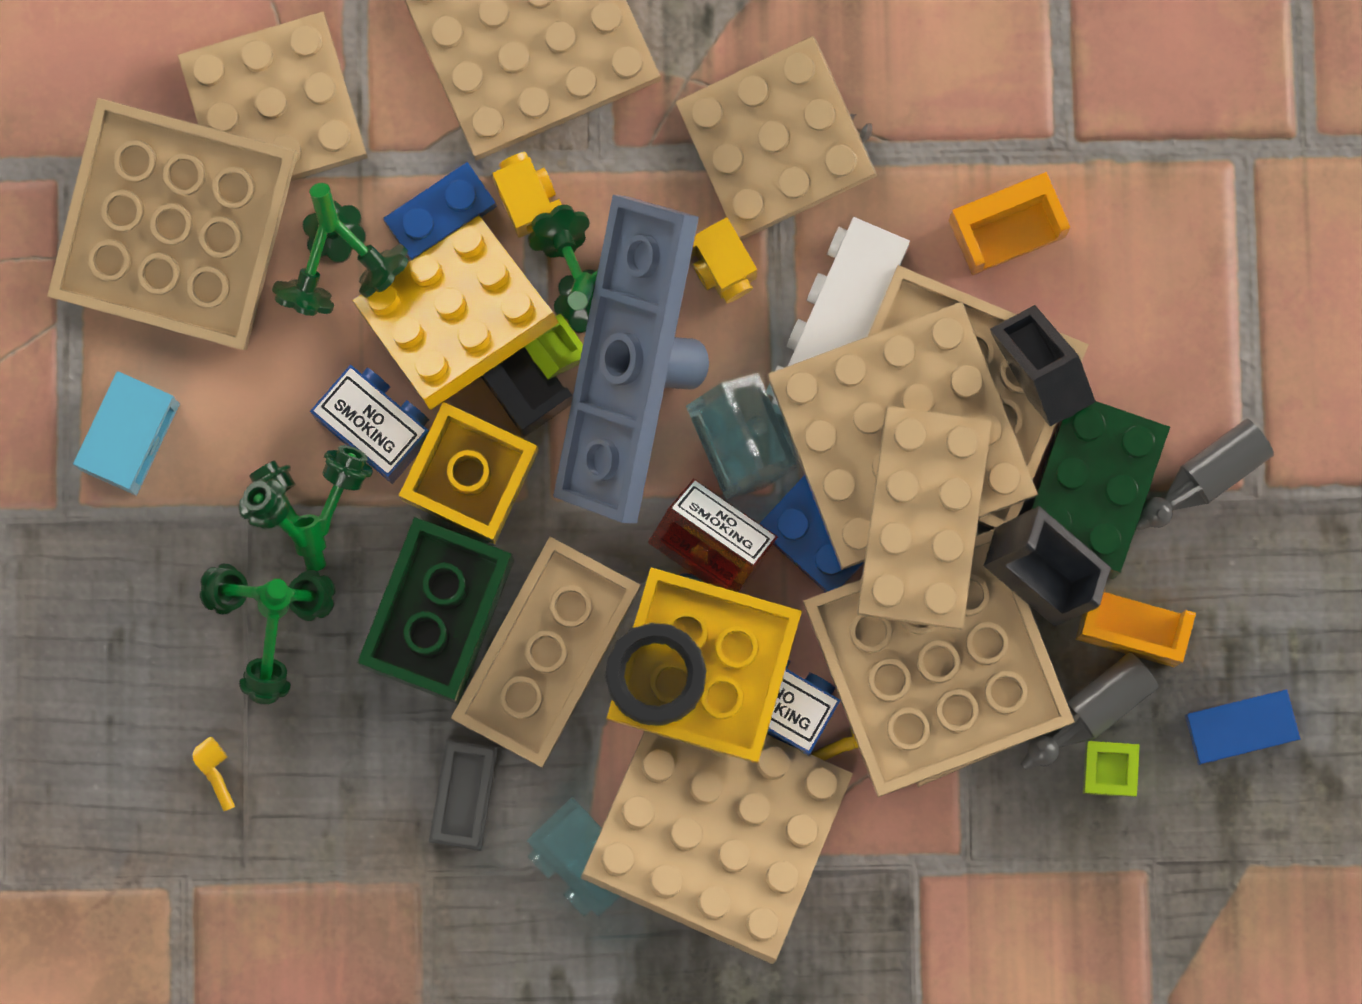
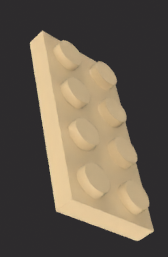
M887 406L857 615L956 630L963 629L992 421Z
M549 537L451 719L543 768L639 592L641 585L560 541Z

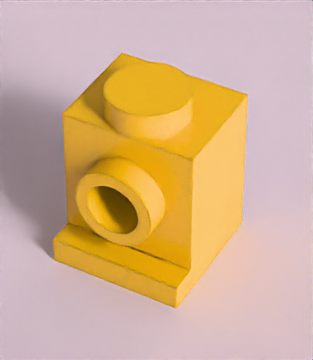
M526 152L506 158L499 163L500 170L492 173L495 186L518 238L533 232L531 223L536 216L542 213H551L555 207L562 205L560 199L549 202V198L556 196L545 167L535 170Z
M728 217L695 234L691 258L697 256L699 259L693 263V267L705 289L708 291L715 287L720 298H724L726 303L736 301L753 289L751 282L757 279L758 269Z

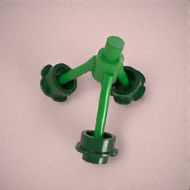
M341 445L338 447V450H329L324 454L326 465L322 474L333 486L321 515L307 514L300 516L296 514L288 497L285 495L288 490L296 485L289 474L291 467L290 465L279 467L274 460L249 475L253 483L246 488L243 498L239 501L238 509L241 517L248 519V523L254 527L270 529L279 526L293 540L296 553L299 556H303L306 570L319 571L326 566L323 550L327 546L324 536L329 532L332 516L344 489L360 490L366 477L370 478L373 473L372 468L366 464L368 459L366 454L354 447Z
M222 563L218 568H208L201 577V591L199 594L200 600L206 609H214L217 614L224 615L241 607L246 598H253L258 601V610L266 618L262 658H256L247 664L246 671L243 673L244 678L240 679L239 686L241 691L248 695L252 701L259 704H272L279 697H285L291 688V683L286 681V666L274 659L279 618H282L287 613L289 607L299 618L305 621H314L316 617L325 618L331 613L335 605L334 600H332L336 592L334 583L328 576H320L318 571L307 570L293 579L289 586L281 579H273L263 586H248L245 576L230 564Z

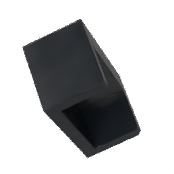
M525 347L481 376L524 438L568 408L572 403L573 395L567 387L564 388L556 376L547 379Z
M1040 506L995 527L983 565L1054 627L1096 609L1101 603L1110 572V567Z

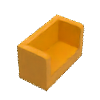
M1047 171L952 210L948 220L972 276L1066 238L1070 230V224Z
M1103 592L1100 605L1096 609L1082 614L1075 640L1125 654L1132 652L1136 657L1175 668L1184 661L1196 613L1188 610L1177 613Z

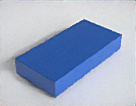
M1287 689L1185 715L1198 765L1301 739Z

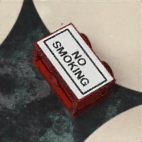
M693 478L667 509L647 543L703 582L740 593L758 570L778 536Z

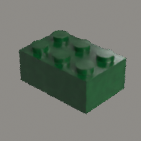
M1098 401L1078 411L1073 416L1061 420L1058 423L1036 487L1038 495L1032 499L1029 511L1040 506L1110 567L1108 578L1114 580L1122 571L1170 426Z
M414 517L357 663L363 669L459 704L513 566L514 558L512 554Z

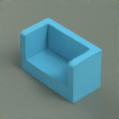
M117 371L73 465L86 474L137 496L180 403L173 395Z

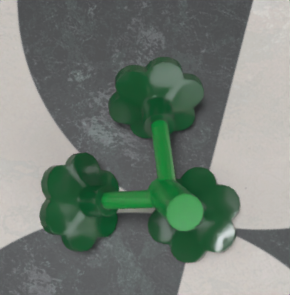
M326 183L313 185L310 189V196L315 213L309 214L303 221V230L309 237L307 248L310 251L307 266L300 270L298 280L293 279L289 282L276 281L272 288V291L276 294L275 301L278 304L294 308L298 313L308 316H314L317 313L330 314L334 308L331 294L325 289L317 287L320 278L317 268L321 257L328 256L333 262L342 263L347 261L352 250H355L358 253L357 260L366 268L359 279L361 284L359 292L364 297H369L376 291L382 292L393 283L395 276L400 274L408 264V259L405 257L408 250L402 244L397 245L391 250H385L382 253H379L372 245L365 246L366 234L360 226L362 217L359 210L353 205L341 207L338 202L333 200L330 187Z
M564 204L555 207L551 213H542L533 219L531 223L533 232L528 236V244L532 250L543 251L547 257L556 258L560 256L565 258L572 275H567L560 280L558 285L560 296L554 302V311L556 315L561 313L565 320H568L573 331L585 333L598 270L587 269L582 272L574 254L576 249L583 245L586 240L584 232L590 225L588 216L584 212H574L570 205Z

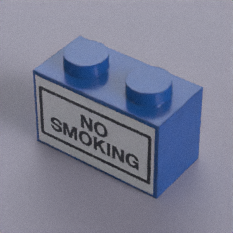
M350 364L310 412L315 420L345 445L354 447L366 454L368 457L367 463L393 484L418 455L429 432L424 427L429 418L408 400L399 406L385 393L391 387L370 368L367 367L361 374Z
M788 660L767 734L800 749L801 752L809 756L841 700L832 695L836 687L823 678L809 672L804 679L788 670L787 668L791 663Z

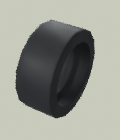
M649 623L632 628L617 640L607 658L605 678L611 699L624 715L640 724L662 726L681 720L696 707L704 692L706 666L701 649L687 633L672 625ZM652 643L665 644L675 649L684 659L688 672L687 682L682 693L671 703L660 706L646 705L635 699L628 690L624 678L625 667L631 655L640 647Z

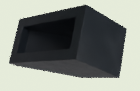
M1036 305L990 329L995 342L1027 399L1049 426L1073 416L1078 411L1096 402L1079 355Z

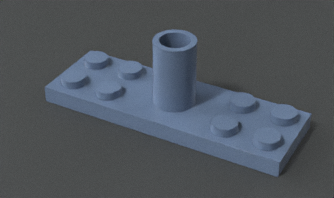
M613 195L553 497L621 523H637L664 388L695 389L702 384L708 373L709 357L705 346L697 339L675 337L699 217L632 197Z

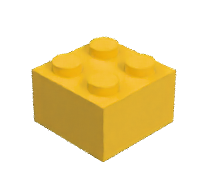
M443 402L398 496L403 502L495 544L539 453L538 446Z

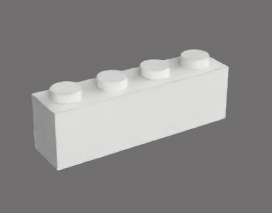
M853 217L848 230L838 227L827 252L828 256L835 258L828 276L818 273L807 298L808 302L815 304L807 322L800 319L797 320L786 347L794 350L788 366L868 337L897 265L901 266L910 243L909 240L856 217ZM778 365L775 371L782 369L783 367ZM769 383L766 394L774 397L771 411L782 415Z

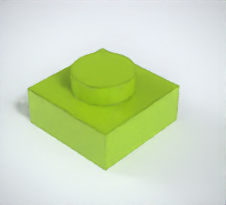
M561 313L555 316L559 322L556 326L525 346L533 361L539 366L547 379H551L574 368L580 363L583 344Z
M1085 742L1083 794L1137 797L1140 744Z

